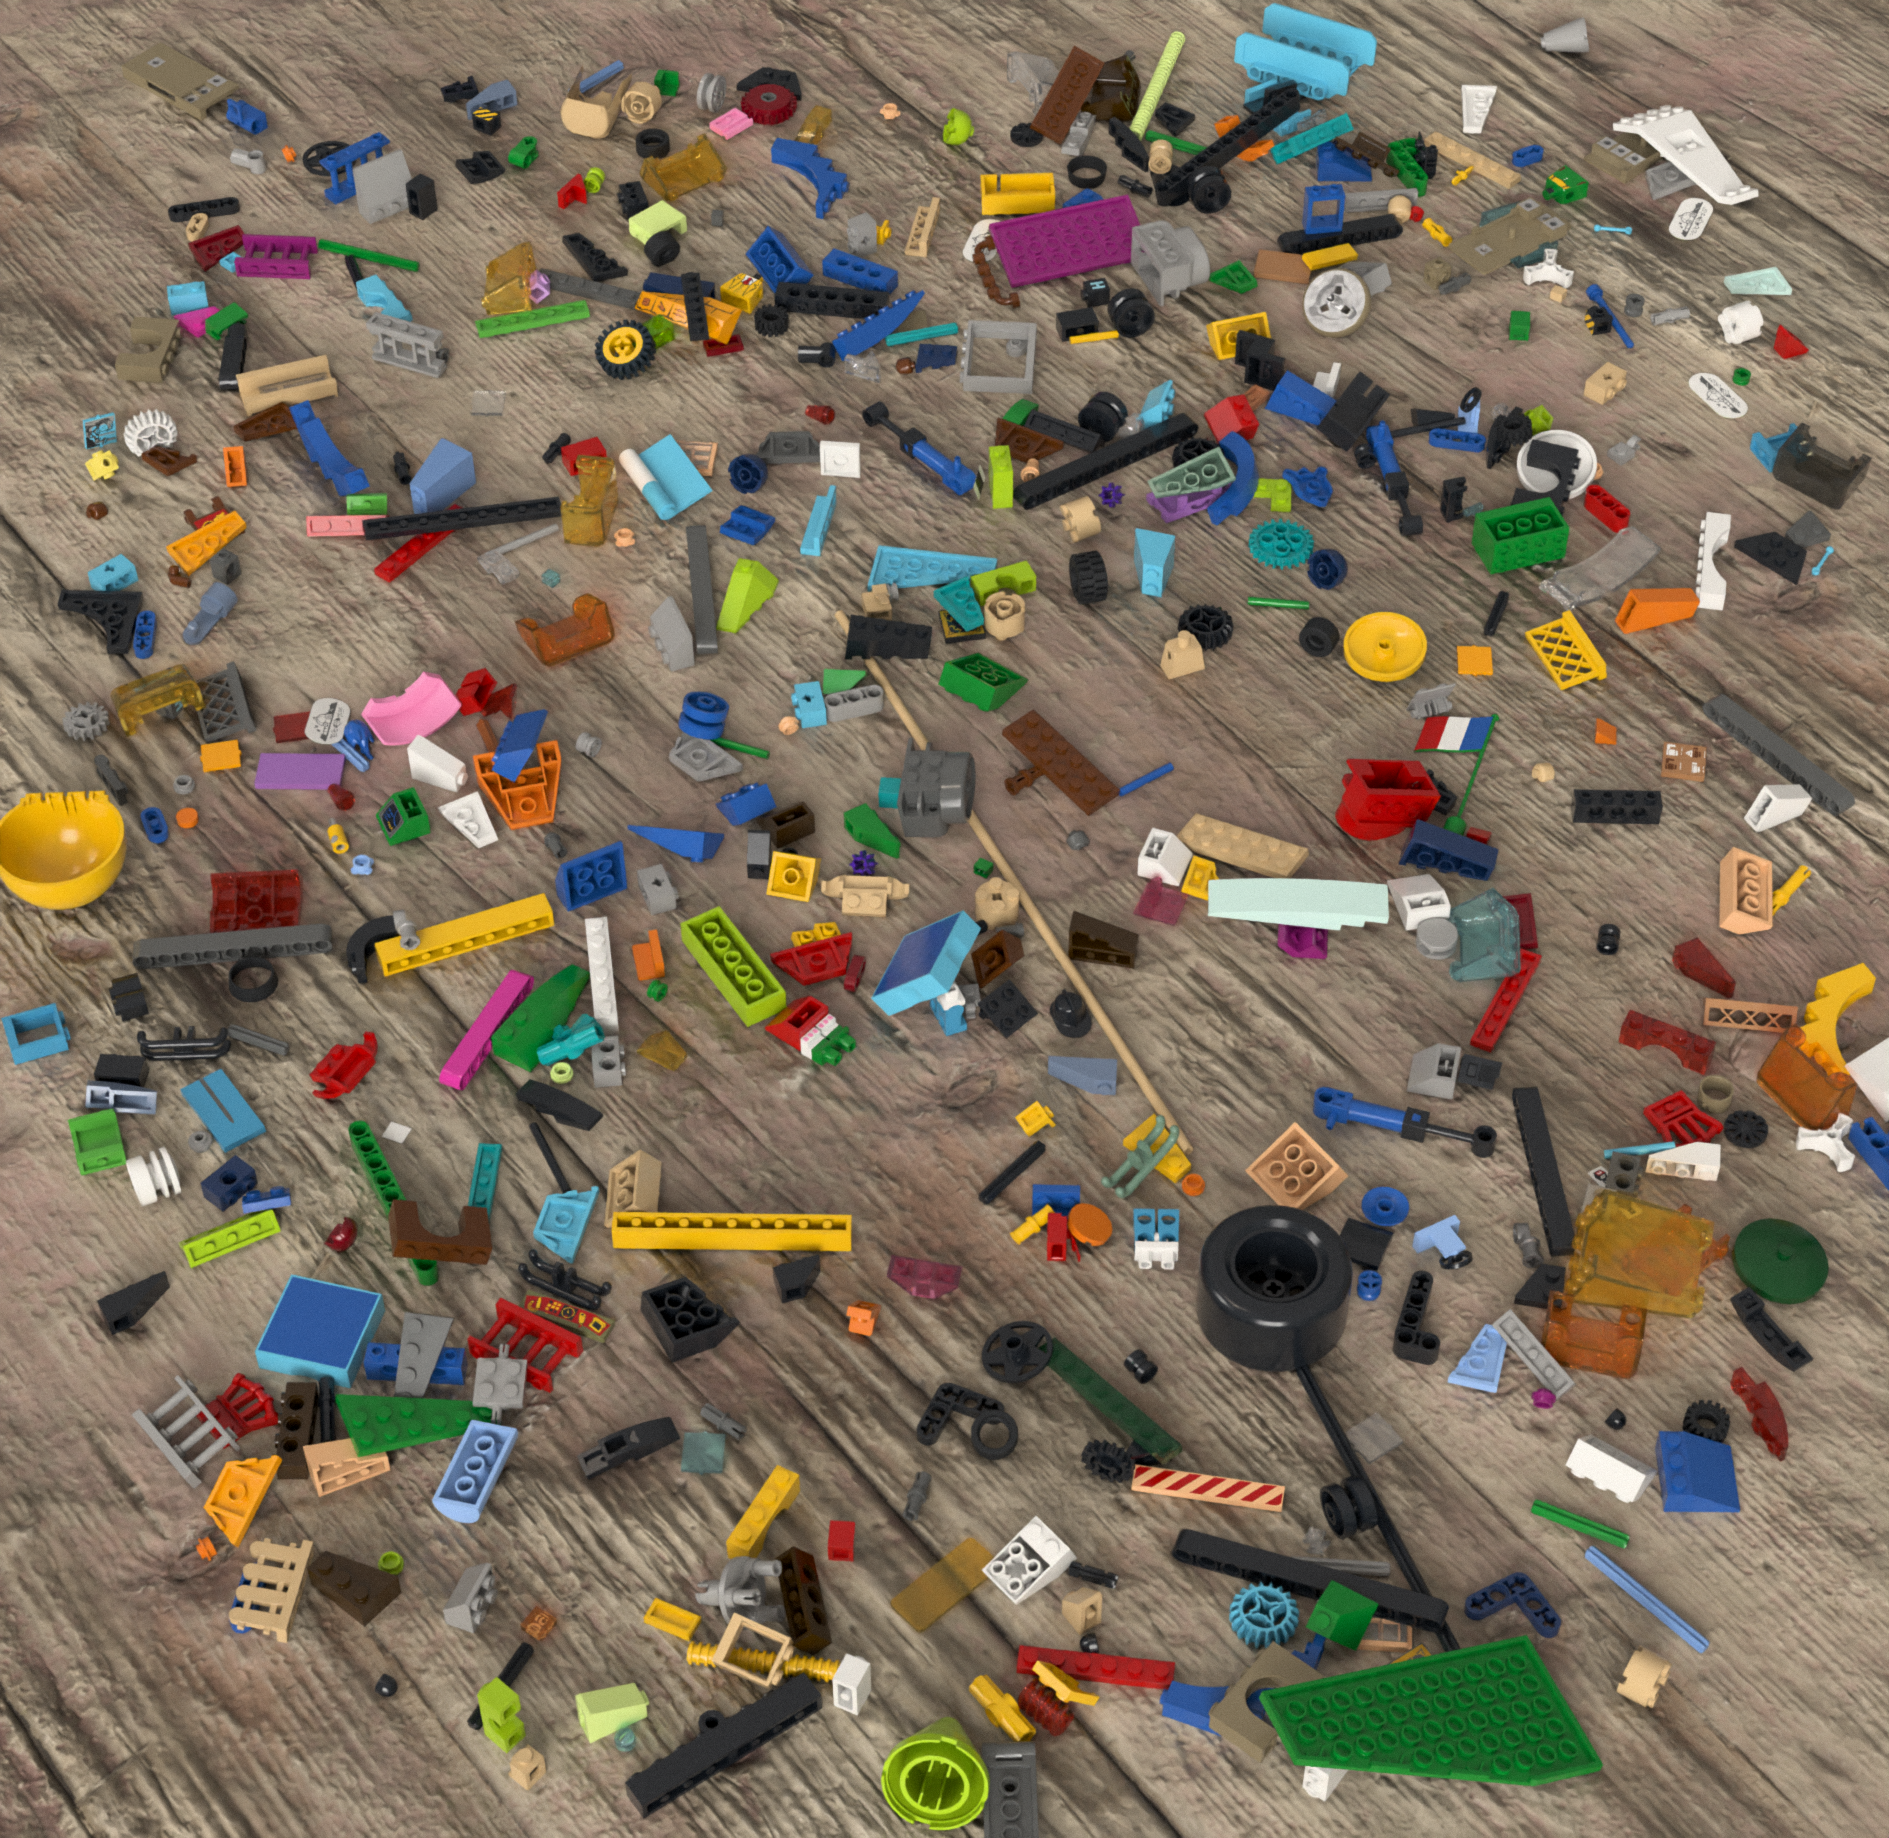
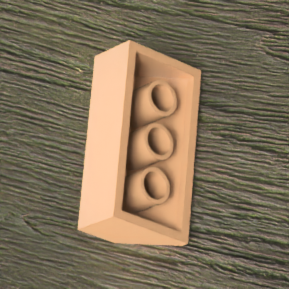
M1735 847L1721 860V928L1737 934L1768 930L1773 927L1772 861Z

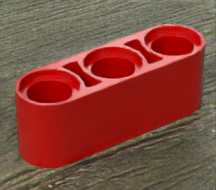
M1588 486L1584 499L1585 509L1613 532L1625 533L1628 530L1630 510L1601 486Z

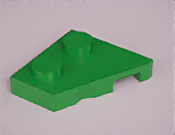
M1240 260L1210 273L1209 277L1210 282L1240 294L1258 287L1257 280Z

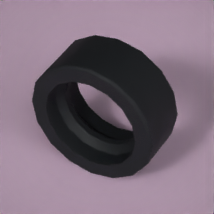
M646 129L639 132L636 136V152L642 158L656 160L663 158L670 151L669 136L661 129ZM648 143H660V144H658V145H652V146L645 145V144H648Z
M1001 1410L982 1412L975 1418L971 1426V1442L974 1449L980 1456L989 1460H999L1010 1455L1018 1443V1428L1015 1420L1008 1413ZM999 1421L1008 1428L1009 1439L1003 1447L997 1449L989 1448L982 1443L980 1431L986 1423Z

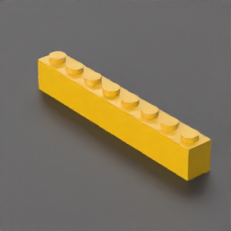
M545 893L418 930L416 935L420 938V945L413 950H405L401 947V936L375 943L377 959L386 977L554 926L553 911Z

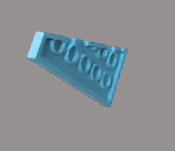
M878 545L867 588L868 592L872 591V585L885 583L889 586L892 583H896L897 588L952 583L966 576L971 581V576L995 570L997 568V559Z

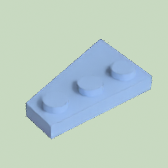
M1484 1325L1466 1355H1463L1459 1361L1457 1368L1449 1375L1448 1383L1493 1393L1497 1392L1507 1342L1492 1325Z

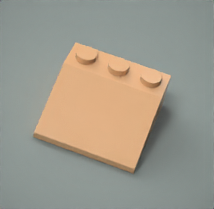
M1296 1122L1245 1170L1278 1205L1301 1210L1333 1192L1348 1177L1344 1170Z

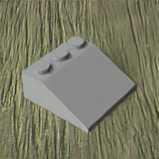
M401 149L353 168L359 213L369 224L409 208L405 184L412 178Z
M1348 261L1338 267L1351 270L1362 277L1370 290L1371 298L1372 295L1385 291V288L1392 284L1386 263ZM1337 287L1335 293L1342 294V287Z

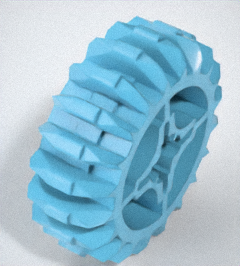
M1262 1581L1258 1587H1255L1252 1583L1249 1585L1248 1590L1242 1587L1240 1595L1235 1594L1233 1602L1230 1604L1229 1611L1231 1613L1229 1614V1620L1232 1623V1630L1237 1632L1238 1639L1245 1638L1246 1645L1251 1642L1255 1643L1256 1649L1260 1645H1264L1267 1648L1273 1641L1280 1645V1641L1286 1644L1289 1637H1293L1295 1634V1629L1299 1624V1610L1296 1608V1600L1291 1599L1290 1592L1283 1593L1282 1586L1277 1589L1273 1588L1272 1582L1268 1587L1264 1586ZM1254 1605V1608L1249 1610V1613L1244 1614L1247 1608ZM1284 1617L1280 1624L1274 1625L1275 1622L1279 1621V1618Z

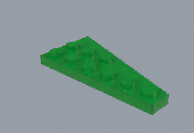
M336 1394L335 1399L358 1457L461 1436L465 1434L471 1420L491 1423L492 1418L491 1409L487 1407H473V1401Z

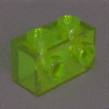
M660 314L642 323L653 337L656 344L655 349L675 340L674 325ZM633 342L632 345L636 348V343Z

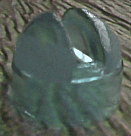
M629 1728L619 1729L614 1737L615 1746L623 1752L632 1750L636 1744L634 1732Z

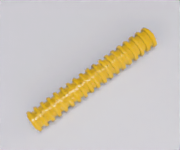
M691 1641L687 1650L688 1664L692 1665L695 1662L697 1666H700L702 1663L705 1667H708L710 1664L713 1668H716L717 1666L711 1660L719 1644L712 1646L711 1643L704 1645L703 1642L696 1644L695 1641ZM734 1646L727 1662L747 1671L752 1670L753 1673L760 1671L761 1674L765 1672L769 1674L777 1654L775 1651H772L770 1654L767 1650H764L762 1653L759 1649L752 1651L751 1648L744 1650L743 1647L736 1649ZM796 1654L795 1657H791L789 1662H784L781 1670L785 1677H789V1675L797 1677L804 1672L809 1680L816 1678L817 1681H821V1679H824L828 1683L829 1680H833L841 1663L837 1659L835 1662H832V1659L829 1658L827 1661H824V1658L821 1657L819 1660H816V1657L813 1656L811 1659H808L806 1655L800 1658V1655Z

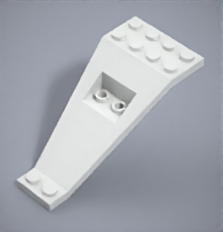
M1671 105L1660 106L1659 110H1647L1645 114H1634L1632 118H1621L1619 122L1613 123L1614 131L1637 133L1660 152V157H1666V160L1671 161L1718 203L1733 205L1758 197V189L1750 188L1749 185H1743L1691 110H1685L1683 107L1671 108Z

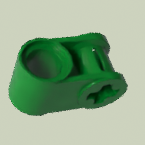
M533 136L524 137L510 151L508 162L527 169L539 156L536 150L537 139Z

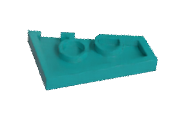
M968 576L933 591V597L966 632L984 624V617L974 597V591L969 584Z

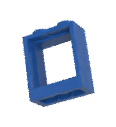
M1342 184L1305 187L1302 219L1305 234L1342 231L1345 193ZM1337 200L1336 214L1312 216L1313 202Z

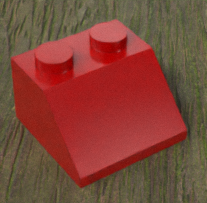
M1244 394L1227 397L1204 413V417L1218 444L1231 431L1236 432L1245 440L1253 439L1259 427V422Z

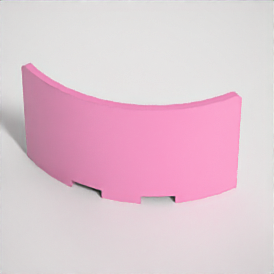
M423 671L421 676L410 687L405 689V694L399 697L393 695L386 698H371L361 715L384 745H404L412 743L417 735L425 738L444 726L461 707V702L439 674Z

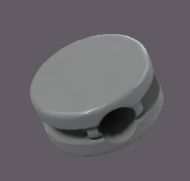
M1430 918L1419 925L1416 947L1423 956L1434 960H1441L1450 957L1455 952L1458 931L1451 922L1442 918Z

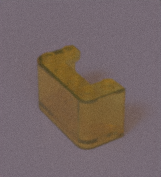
M578 455L576 467L579 470L580 494L575 495L574 501L571 503L563 501L561 505L564 543L598 547L604 544L607 539L618 504L615 462L607 457Z

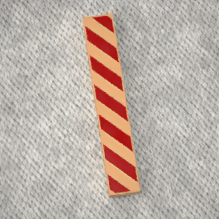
M1135 1464L1136 1467L1132 1481L1133 1491L1282 1512L1285 1486Z

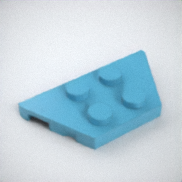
M593 1186L591 1191L577 1193V1190H572L564 1194L547 1195L533 1231L534 1238L567 1262L573 1264L598 1198L599 1187Z

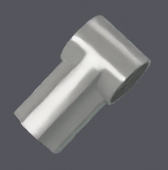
M237 148L232 151L231 163L250 168L253 174H262L267 170L262 151L253 150L247 152Z

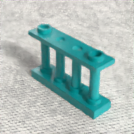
M1345 113L1275 145L1270 151L1277 165L1354 129L1348 114Z

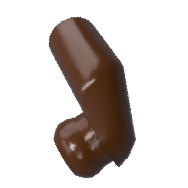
M171 565L169 572H167L171 584L190 588L192 580L181 577L179 573L180 568Z

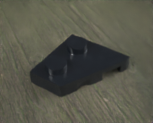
M473 76L467 77L468 81L461 84L460 81L442 87L441 95L444 102L452 103L460 99L470 100L478 95V88Z
M1541 1264L1515 1295L1514 1304L1561 1311L1566 1267Z

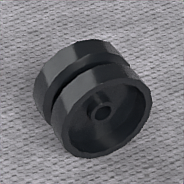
M1201 167L1195 170L1186 182V190L1195 208L1201 213H1216L1222 210L1231 199L1232 191L1222 171L1217 167Z
M1138 289L1122 290L1113 296L1108 304V315L1114 323L1117 332L1123 337H1138L1147 332L1154 323V310L1148 303L1145 294Z
M1108 392L1094 394L1078 414L1080 427L1100 434L1105 442L1112 440L1128 420V411L1124 403L1114 394Z
M1352 1475L1341 1480L1340 1485L1334 1482L1320 1489V1502L1324 1516L1337 1538L1344 1540L1354 1536L1357 1530L1364 1532L1377 1526V1511L1373 1498L1366 1484L1359 1476Z

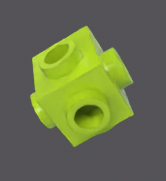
M1543 405L1533 410L1529 409L1524 413L1525 416H1529V419H1531L1533 436L1550 430L1554 418Z

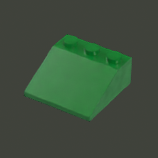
M976 653L945 662L938 685L944 687L945 691L959 695L963 701L973 703L980 710L989 712L1000 708L1027 683L1028 679L988 657Z

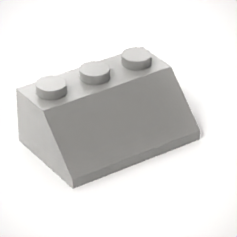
M669 596L650 616L651 626H648L650 637L655 638V646L657 651H661L664 665L667 664L672 672L693 666L694 654L692 634L673 597Z

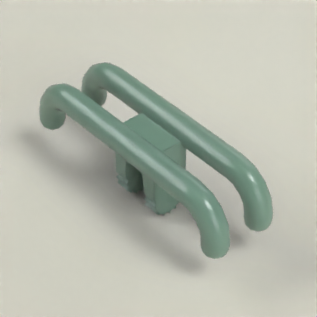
M1158 1115L1153 1130L1143 1141L1139 1140L1137 1142V1148L1134 1151H1129L1127 1154L1128 1158L1110 1178L1103 1177L1101 1179L1102 1185L1105 1188L1115 1186L1132 1167H1135L1139 1172L1124 1188L1117 1187L1115 1189V1194L1119 1198L1129 1196L1175 1145L1179 1137V1127L1177 1125L1170 1127L1169 1137L1153 1155L1150 1146L1161 1135L1165 1127L1164 1116Z

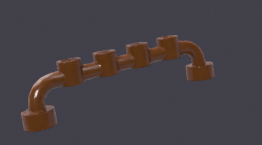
M991 235L985 236V241L976 245L974 249L975 254H972L974 265H978L979 277L984 276L982 277V283L984 288H988L989 300L994 299L1003 306L1020 307L1017 292L1010 293L1009 298H1002L994 276L990 272L989 264L986 262L982 252L984 248H987L988 251L995 250V244Z

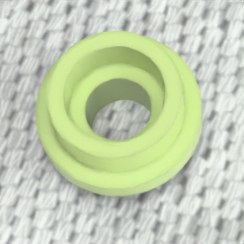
M565 1062L556 1063L550 1072L551 1079L558 1084L567 1083L573 1078V1069Z

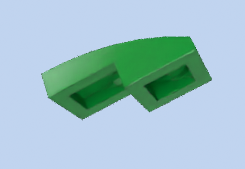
M1021 399L1008 410L1003 419L1024 426L1031 410L1038 411L1039 405Z

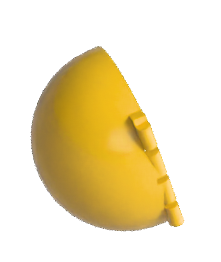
M105 790L89 791V798H87L86 791L67 792V796H65L64 792L45 793V800H43L42 793H26L25 798L20 799V804L11 809L0 820V878L14 894L32 905L51 910H66L84 906L103 895L116 881L122 870L127 849L126 831L119 811L110 803L109 795H106Z

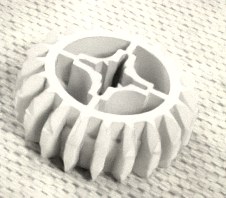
M148 409L146 413L140 411L139 416L134 415V420H128V425L125 426L124 432L125 443L130 451L138 457L142 455L141 453L155 446L167 449L168 447H173V442H176V436L178 435L176 424L169 414L166 415L164 411L159 412L155 409L151 412Z

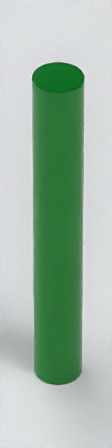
M1248 597V605L1309 610V601Z
M721 737L710 740L718 746L768 759L770 751Z

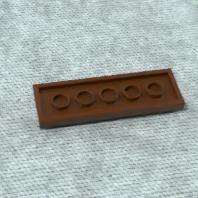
M1074 46L1030 128L1061 145L1105 63Z
M1034 709L1002 730V735L1088 816L1119 796L1120 789Z

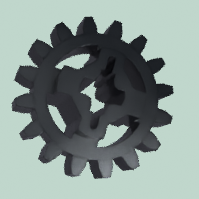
M1097 1439L1093 1443L1089 1441L1081 1454V1462L1086 1464V1469H1091L1092 1475H1100V1479L1104 1480L1106 1478L1111 1483L1114 1480H1117L1119 1483H1122L1123 1480L1128 1481L1136 1467L1134 1466L1136 1461L1131 1459L1132 1454L1126 1453L1124 1447L1118 1448L1116 1443L1113 1442L1111 1445L1106 1440H1103L1102 1443Z

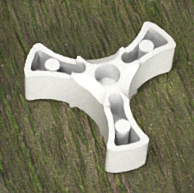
M1545 249L1542 263H1538L1535 266H1524L1523 280L1527 285L1536 281L1548 280L1554 284L1556 282L1566 289L1572 284L1574 271L1566 270L1556 263L1558 250Z
M1839 1113L1836 1123L1826 1130L1818 1129V1131L1799 1127L1795 1143L1796 1149L1819 1150L1827 1154L1835 1162L1838 1172L1849 1170L1852 1168L1855 1155L1845 1148L1841 1138L1850 1133L1853 1119Z

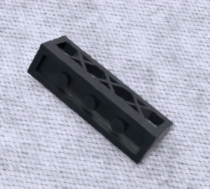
M1033 409L1024 425L1028 429L1061 440L1064 444L1088 453L1095 452L1098 445L1104 447L1106 443L1100 434Z

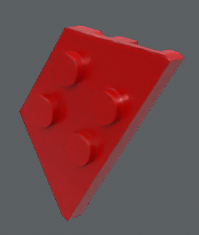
M852 932L770 954V960L803 986L846 975L853 941Z

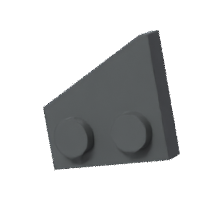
M1811 510L1801 517L1785 534L1786 539L1801 548L1829 541L1831 533Z

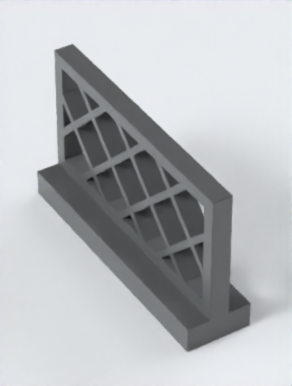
M234 661L226 664L227 670L189 683L206 743L247 729L248 733L257 731L243 681ZM227 677L223 685L217 684L219 680ZM207 686L203 692L196 691V688ZM213 688L218 689L215 695L209 694ZM224 692L230 693L227 699L221 698ZM204 699L211 700L207 706L201 705ZM216 702L223 703L219 709L213 708ZM229 705L234 707L231 713L225 712ZM208 713L215 714L211 720L205 719ZM220 716L227 717L223 723L217 722ZM233 719L240 722L236 725L229 726L230 722ZM212 727L219 728L216 732L208 734Z

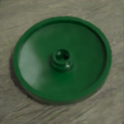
M1768 1218L1748 1224L1741 1230L1732 1248L1733 1265L1742 1282L1757 1295L1776 1303L1797 1304L1813 1298L1821 1290L1828 1276V1259L1821 1244L1807 1230L1786 1220Z

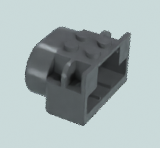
M908 738L897 801L905 837H941L948 832L949 824H965L970 820L976 785L975 761L970 752L934 750L932 742H927L925 750H915L913 738Z

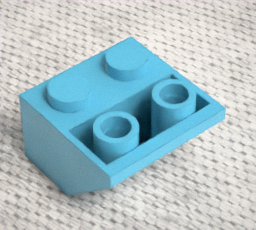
M1168 380L1149 392L1139 415L1140 431L1169 419V415H1173L1175 405L1172 404V401L1175 397V389H1173L1172 380Z

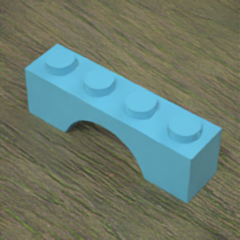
M377 275L356 282L358 297L366 307H382L384 310L381 311V314L409 322L413 320L410 311L404 308L401 300H397L393 291L389 290L383 280L381 281Z

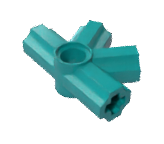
M582 1014L571 1028L568 1025L561 1026L560 1024L555 1027L552 1036L554 1041L538 1047L537 1054L541 1064L546 1066L567 1057L575 1059L585 1049L604 1041L603 1028L595 1018L588 1014Z

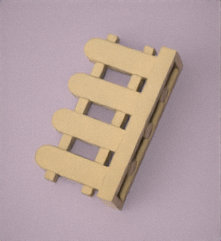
M265 1538L264 1542L255 1541L250 1546L251 1556L257 1558L258 1561L257 1564L248 1563L243 1567V1576L245 1579L251 1580L250 1586L241 1585L236 1589V1598L238 1601L243 1602L244 1606L243 1608H232L229 1612V1620L232 1624L237 1625L238 1630H244L246 1626L263 1629V1634L270 1635L271 1631L277 1633L278 1642L288 1643L308 1577L307 1567L312 1563L314 1557L313 1541L303 1540L301 1548H297L296 1543L290 1542V1546L272 1544L271 1539ZM266 1560L284 1563L283 1568L264 1564ZM291 1565H295L294 1570H290ZM258 1583L277 1585L276 1590L260 1588ZM284 1587H289L287 1592H283ZM252 1604L270 1607L269 1612L252 1610L251 1606ZM278 1609H282L281 1614H276Z

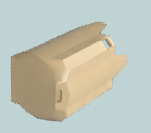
M582 65L562 103L560 110L561 120L564 127L573 134L594 139L604 138L609 135L621 110V99L631 83L632 73L621 82L613 101L612 93L604 91L592 99L585 97L580 92V82L584 72Z

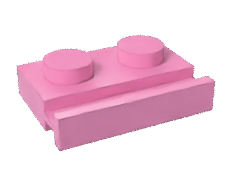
M734 108L710 122L709 125L711 130L720 136H725V139L728 140L752 126L753 119H749L748 115Z

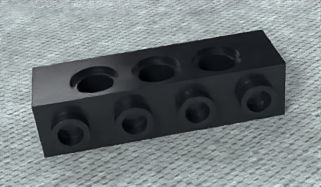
M1574 789L1571 803L1572 822L1659 824L1663 807L1661 791Z

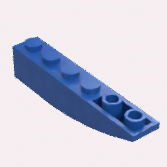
M913 290L905 294L906 298L904 300L899 298L893 301L892 307L889 308L887 305L878 310V315L875 316L873 313L864 318L866 322L861 323L859 321L850 326L852 330L848 331L846 329L838 333V338L834 339L832 343L841 360L845 361L853 358L892 333L914 310L925 294L924 291L916 293Z

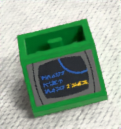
M414 787L393 793L376 814V819L389 846L431 833L428 815Z

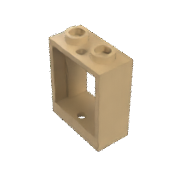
M734 1612L711 1661L720 1668L768 1690H772L773 1685L778 1686L783 1676L781 1668L785 1661L789 1662L795 1647L792 1646L793 1641L790 1637ZM743 1627L782 1644L767 1679L727 1662Z

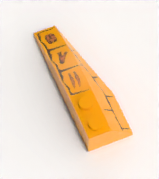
M641 292L634 309L688 330L683 295ZM703 297L709 338L727 345L742 310L713 298Z

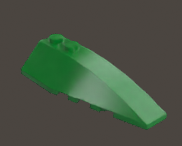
M571 964L535 990L491 1036L494 1055L531 1073L540 1063L537 1054L538 1047L554 1041L552 1036L555 1027L559 1024L566 1026L567 1018L570 1012H573L578 996H581L590 978V972Z

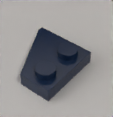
M920 344L916 362V373H921L922 368L932 366V369H938L942 366L956 364L957 346Z

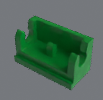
M233 302L205 319L206 333L215 340L221 339L219 335L222 334V331L229 328L230 325L237 322L243 325L246 324L247 321L245 319L248 318V313Z

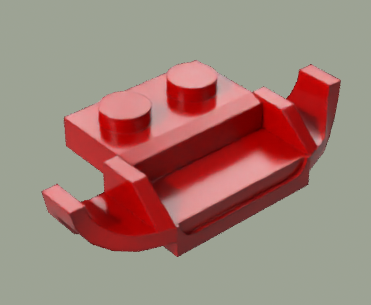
M365 1031L363 1034V1045L354 1044L353 1046L336 1044L330 1049L324 1059L309 1074L314 1082L325 1083L326 1085L324 1091L314 1090L312 1092L315 1097L332 1099L343 1093H350L376 1063L375 1057L378 1046L374 1032Z

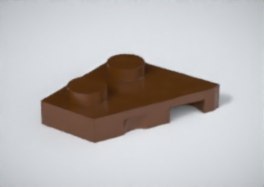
M159 446L141 453L143 461L166 476L173 475L197 462L195 454H191L189 457L181 456L180 451L168 450Z

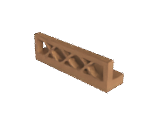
M1703 998V1025L1793 1034L1796 1032L1797 1006ZM1710 1007L1719 1008L1725 1016L1718 1022L1709 1021ZM1724 1009L1732 1010L1727 1014ZM1736 1010H1742L1748 1017L1741 1024H1736L1730 1017ZM1747 1011H1753L1754 1013L1750 1016ZM1759 1012L1765 1013L1770 1019L1764 1026H1758L1752 1019ZM1769 1013L1778 1014V1015H1776V1016L1773 1018ZM1782 1014L1791 1015L1790 1029L1781 1028L1775 1020ZM1727 1018L1731 1023H1726L1722 1021H1724ZM1750 1020L1753 1025H1747L1746 1023ZM1771 1023H1774L1776 1027H1768V1026H1769Z

